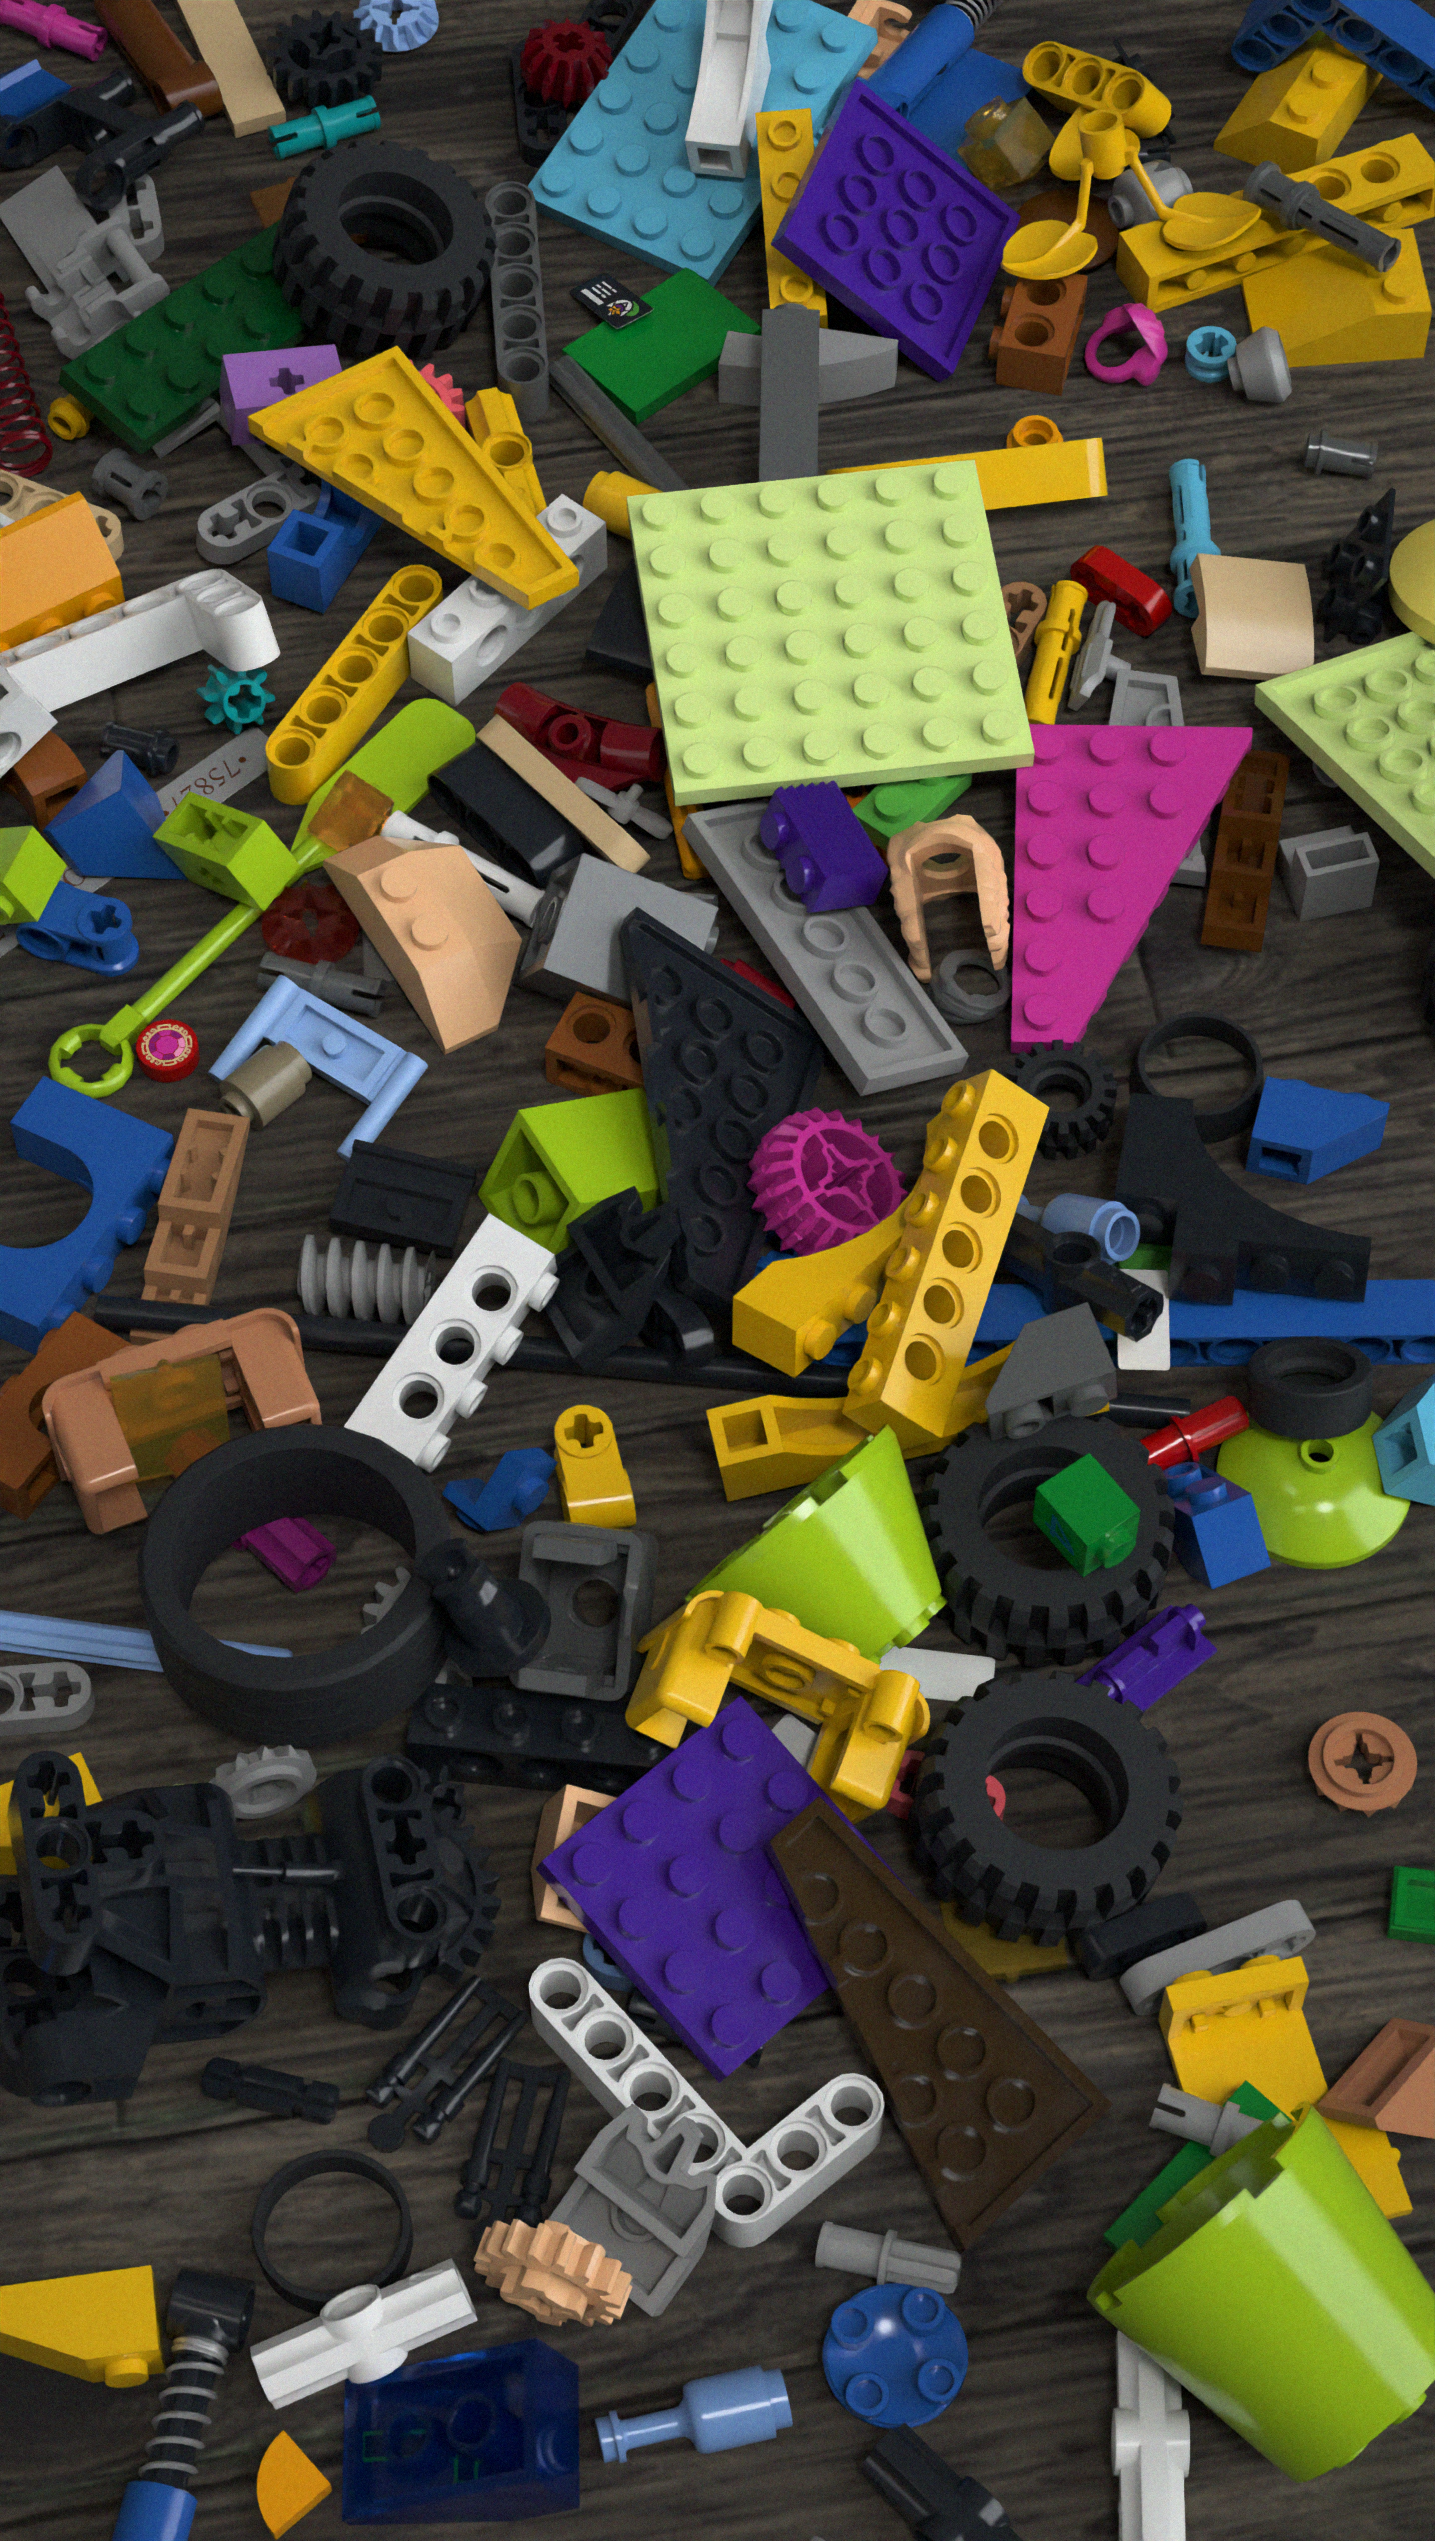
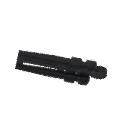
M473 1975L430 2020L403 2053L397 2052L383 2068L384 2076L376 2077L366 2087L367 2101L378 2109L383 2110L390 2104L395 2096L394 2091L402 2101L393 2114L378 2115L370 2123L368 2135L374 2149L381 2153H392L401 2148L406 2137L405 2125L416 2113L422 2115L413 2124L415 2138L425 2145L430 2146L442 2133L441 2126L445 2121L451 2123L465 2107L463 2101L490 2071L531 2018L529 2014L524 2010L518 2009L483 1983L480 1977ZM475 1994L485 2007L442 2057L437 2059L428 2051L440 2039ZM499 2016L507 2022L510 2021L473 2060L461 2076L453 2071ZM419 2063L429 2072L413 2090H410L404 2086L418 2071L416 2065ZM442 2082L450 2087L449 2089L443 2088L430 2106L426 2103Z
M500 2058L480 2120L471 2158L465 2160L459 2182L464 2187L463 2190L457 2193L453 2205L457 2217L466 2220H476L482 2209L481 2198L493 2204L489 2219L482 2221L473 2233L476 2251L486 2227L492 2228L494 2221L497 2220L505 2223L508 2208L517 2207L514 2219L521 2220L529 2227L537 2228L539 2223H542L543 2214L540 2207L541 2204L547 2203L552 2185V2179L549 2178L559 2139L572 2075L570 2072L563 2070L558 2072L515 2063L507 2058ZM510 2077L516 2079L517 2082L524 2083L508 2148L503 2150L494 2148L493 2145L498 2130L508 2078ZM539 2087H555L540 2133L535 2156L522 2154ZM489 2160L492 2164L503 2166L497 2189H487L492 2171ZM518 2169L529 2171L525 2174L520 2196L512 2193Z

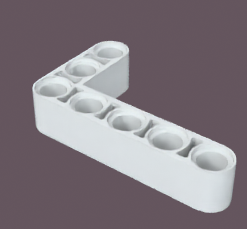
M211 569L190 575L0 653V663L51 712L202 649L233 671H248L262 667L275 660L280 655V650L261 595L225 570Z
M556 1958L540 1964L532 1973L529 1982L532 2023L535 2029L614 2119L631 2104H634L633 2102L638 2096L648 2092H656L669 2100L666 2106L656 2111L640 2109L648 2118L647 2134L652 2141L658 2139L684 2116L695 2121L704 2135L701 2143L712 2148L715 2154L705 2162H692L688 2173L694 2176L707 2171L717 2175L715 2215L711 2229L729 2245L746 2248L754 2247L765 2241L868 2156L879 2144L883 2128V2094L877 2084L867 2076L851 2073L842 2074L829 2081L749 2148H746L583 1966L574 1960ZM559 1992L570 1993L578 1998V2001L567 2009H554L544 2003L549 1996ZM601 2042L616 2043L623 2048L619 2056L609 2060L597 2059L589 2054L591 2048ZM844 2107H855L864 2111L869 2119L858 2126H848L836 2120L834 2114ZM800 2150L810 2154L816 2162L805 2170L796 2171L788 2169L781 2163L780 2159L790 2151ZM744 2194L755 2197L762 2204L758 2211L751 2215L743 2216L734 2214L725 2205L729 2199L736 2195Z

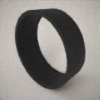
M1185 1012L1164 1019L1148 1032L1140 1046L1129 1076L1130 1095L1131 1093L1162 1096L1151 1084L1144 1064L1145 1056L1158 1045L1184 1036H1203L1217 1039L1238 1050L1249 1061L1256 1075L1248 1091L1235 1102L1216 1109H1193L1195 1124L1203 1144L1221 1142L1244 1131L1256 1119L1265 1084L1262 1055L1254 1038L1235 1021L1210 1012Z

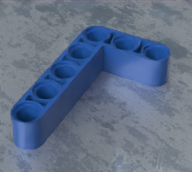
M1253 0L1248 6L1231 46V54L1241 67L1257 73L1268 72L1320 30L1435 112V18L1412 1Z

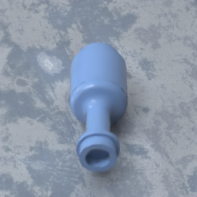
M1066 1193L1057 1195L1048 1203L1046 1208L1030 1205L1027 1198L1021 1194L1016 1208L1017 1213L1055 1234L1075 1231L1093 1236L1100 1243L1101 1260L1110 1265L1128 1259L1134 1253L1139 1243V1221L1136 1215L1120 1202Z
M760 2364L688 2382L683 2387L682 2401L675 2408L625 2420L618 2419L616 2410L608 2412L609 2416L595 2419L604 2463L619 2460V2463L627 2462L626 2451L629 2449L680 2437L690 2439L697 2452L711 2454L776 2438V2430L793 2426L788 2395L780 2368L762 2371Z

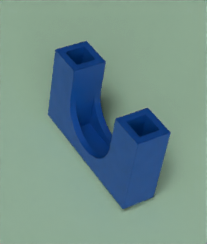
M45 1076L42 1077L10 1122L18 1157L78 1184L90 1194L93 1200L89 1212L82 1223L68 1236L55 1243L29 1249L12 1248L0 1244V1338L34 1355H37L42 1339L52 1328H60L74 1310L80 1313L81 1308L93 1292L99 1293L103 1290L111 1277L114 1261L126 1244L132 1245L138 1240L144 1230L147 1214L161 1194L175 1151L172 1134Z

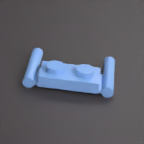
M279 975L210 1068L208 1075L220 1084L222 1080L249 1059L263 1038L268 1040L271 1046H274L279 1041L291 1044L305 1058L311 1071L369 1105L336 1151L343 1160L349 1163L354 1140L358 1139L374 1143L428 1068V1065L417 1055L404 1051L401 1047L306 990L299 988L287 977Z

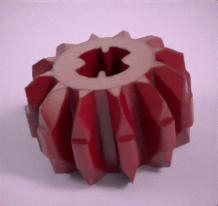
M566 16L562 23L557 24L545 18L542 27L531 28L528 37L525 39L524 51H521L520 57L521 77L525 78L527 82L528 92L542 94L544 104L557 100L562 102L565 109L572 101L584 105L601 80L607 79L609 75L607 70L613 63V57L611 56L612 48L607 46L604 32L590 31L588 21L577 25L571 23Z

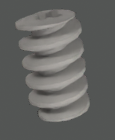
M307 1234L299 1259L297 1292L300 1300H303L304 1308L308 1315L320 1316L328 1303L332 1317L346 1318L353 1306L357 1320L371 1321L378 1309L382 1322L396 1323L403 1312L406 1324L413 1325L434 1295L436 1278L435 1253L433 1250L425 1267L418 1266L415 1247L408 1246L400 1263H393L390 1244L383 1243L375 1260H368L365 1241L358 1240L350 1257H343L340 1238L332 1237L325 1254H318L315 1235Z

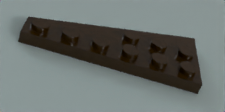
M818 1796L771 1839L765 1849L959 2254H962L1113 2104L825 1801Z

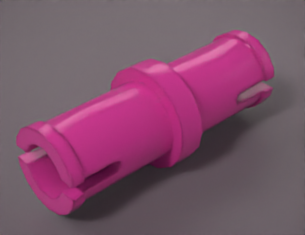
M32 0L0 1L1 25H7L37 37L40 45L50 49L57 45L87 57L93 62L99 59V55L102 56L108 39V33L105 28L97 27L69 16L66 9L57 4H51L47 7Z

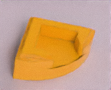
M284 2430L273 2440L265 2452L257 2477V2499L267 2529L275 2540L281 2537L332 2492L330 2482Z

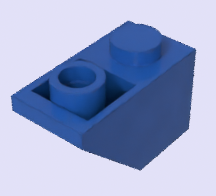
M1266 1076L1251 1136L1245 1171L1307 1185L1380 1148L1390 1103L1374 1100L1362 1093H1342L1311 1086L1298 1079L1283 1080Z
M1180 1463L1163 1471L1168 1481L1167 1495L1174 1500L1175 1523L1172 1548L1187 1574L1208 1588L1215 1589L1271 1566L1250 1492L1201 1463Z

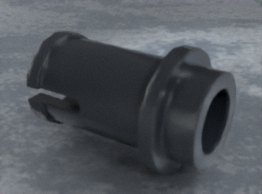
M114 721L107 722L99 741V745L104 746L99 750L102 758L109 759L117 750H124L134 765L146 767L148 774L153 776H159L162 772L171 773L176 766L180 751L178 739L171 738L169 731L159 729L155 733L120 725Z

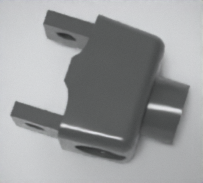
M561 1520L534 1521L525 1528L519 1579L532 1584L546 1600L551 1612V1628L547 1640L538 1654L524 1667L509 1675L511 1682L517 1688L596 1700L616 1701L636 1687L648 1655V1650L642 1654L636 1651V1648L643 1636L650 1631L659 1553L658 1541L651 1533L631 1529L602 1528ZM599 1579L607 1582L615 1589L618 1595L619 1608L617 1615L606 1625L596 1626L591 1624L584 1618L579 1608L578 1594L580 1588L589 1580Z

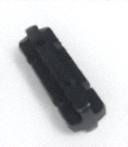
M215 2057L208 2061L201 2082V2093L205 2097L228 2102L229 2098L232 2099L234 2097L237 2098L238 2105L291 2118L293 2113H301L303 2121L320 2125H328L334 2120L340 2102V2089L336 2085L313 2080L312 2084L309 2083L307 2085L304 2084L303 2077L250 2064L248 2069L245 2068L244 2070L240 2069V2062Z

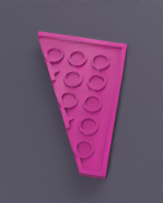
M1029 724L1035 751L1033 766L1016 768L1011 1053H1021L1024 1051L1026 1054H1031L1032 1045L1039 1042L1043 1043L1046 1051H1051L1052 1040L1063 1039V1050L1072 1051L1074 1041L1080 1043L1086 1033V1027L1092 1015L1098 1012L1107 997V990L1122 964L1127 963L1147 929L1149 918L1153 911L1161 905L1169 891L1170 882L1185 857L1188 858L1210 821V814L1214 807L1222 801L1229 789L1230 780L1244 756L1250 753L1252 727Z

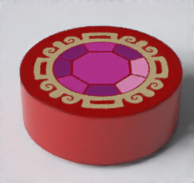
M172 1019L160 1020L148 1025L138 1036L136 1052L139 1066L149 1078L164 1083L176 1082L188 1077L198 1066L200 1051L197 1036L187 1024Z

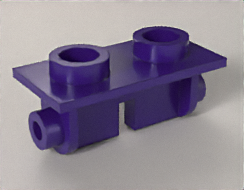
M1190 1603L1184 1608L1169 1605L1075 1683L1089 1687L1094 1679L1111 1687L1108 1696L1121 1705L1129 1699L1145 1712L1217 1652V1648L1201 1634L1200 1629L1206 1624V1620L1196 1606Z

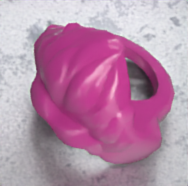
M1143 303L1123 304L1124 306L1114 308L1106 313L1102 326L1091 335L1087 342L1084 355L1087 369L1097 380L1108 384L1122 383L1134 377L1141 385L1148 386L1158 377L1161 366L1168 355V346L1164 338L1165 331L1162 322L1156 319L1155 313L1151 309L1146 308ZM1131 331H1139L1146 344L1137 350L1126 363L1118 367H1106L1097 361V348L1108 335L1112 333L1123 334Z

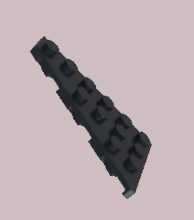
M636 907L623 919L621 934L662 1203H670L679 1218L681 1235L670 1247L675 1288L726 1321H729L733 1318V1296L752 1280L768 1231H763L768 1221L766 1215L751 1209L758 1195L746 1186L754 1173L748 1164L753 1159L754 1153L758 1150L757 1146L762 1142L761 1139L766 1133L787 1116H792L796 1112L802 1114L808 1111L828 1047L809 1020L639 907Z

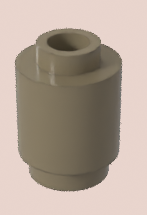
M279 1041L274 1046L265 1045L220 1082L219 1087L222 1098L219 1100L220 1107L224 1114L249 1117L250 1128L261 1130L305 1093V1084L312 1079L311 1068L301 1053L291 1044Z

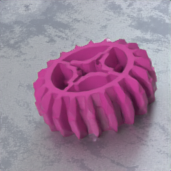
M815 1107L802 1114L796 1112L792 1116H787L762 1137V1142L757 1146L758 1150L754 1153L753 1159L748 1164L754 1173L746 1186L758 1195L751 1209L764 1213L768 1219L763 1231H775L782 1239L780 1251L792 1248L798 1253V1257H803L837 1247L871 1230L890 1216L909 1196V1193L901 1188L907 1174L895 1170L892 1165L896 1153H885L878 1145L879 1133L870 1136L864 1133L860 1118L845 1122L838 1109L824 1114L818 1107Z

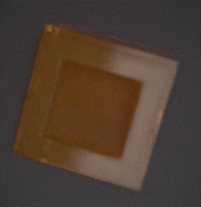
M345 770L337 779L307 827V832L336 851L342 852L374 836H379L386 821L392 814L394 801L357 775Z

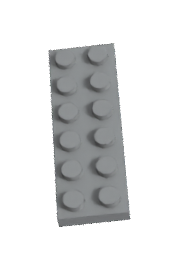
M771 798L687 815L681 830L860 1096L962 1071L969 1057L968 1053L865 905L811 913L807 912L806 904H803L801 901V895H797L790 889L786 879V869L781 868L780 860H776L775 851L768 849L761 838L760 823Z

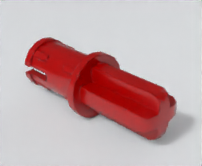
M1227 1396L1183 1419H1180L1177 1415L1170 1417V1425L1139 1441L1150 1451L1148 1465L1155 1463L1161 1466L1162 1471L1186 1460L1195 1463L1199 1462L1198 1454L1246 1431L1250 1426V1422L1242 1403L1235 1396Z

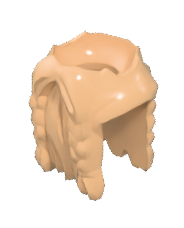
M961 814L929 823L916 821L909 828L893 835L887 844V857L885 860L891 869L889 879L892 885L890 892L894 896L896 915L902 923V935L910 950L908 956L909 966L917 979L925 984L930 982L932 976L923 911L924 904L967 893H978L982 925L985 937H987L994 970L1003 969L1007 960L1010 924L1007 922L1009 918L1007 907L1010 901L1007 896V876L1004 873V859L994 839L972 816ZM942 853L961 854L954 862L939 864L929 859Z

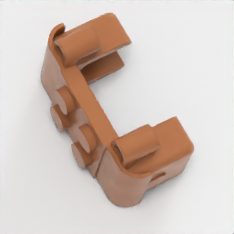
M274 1308L256 1309L224 1321L221 1318L207 1324L187 1325L179 1329L173 1336L144 1346L132 1345L124 1347L112 1354L111 1357L96 1362L95 1366L57 1379L48 1387L42 1400V1410L61 1481L68 1480V1482H71L89 1530L95 1534H104L148 1518L134 1482L135 1479L139 1478V1474L130 1453L129 1445L240 1406L243 1408L252 1432L263 1428L302 1423L322 1425L320 1405L305 1371L297 1324L287 1313Z

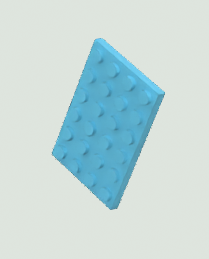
M656 0L607 70L609 72L607 79L601 80L528 187L533 191L535 197L536 212L673 275L685 267L689 268L714 287L763 215L757 130L745 178L691 172L685 137L700 69L707 0ZM773 0L765 34L771 70L761 112L811 108L814 138L836 106L843 89L853 81L877 45V30L811 0Z

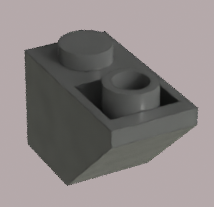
M1088 1302L1024 1324L985 1401L987 1429L992 1441L1005 1436L1012 1439L1030 1436L1041 1430L1048 1421L1068 1414H1072L1075 1417L1087 1416L1104 1408L1109 1400L1117 1398L1116 1369Z

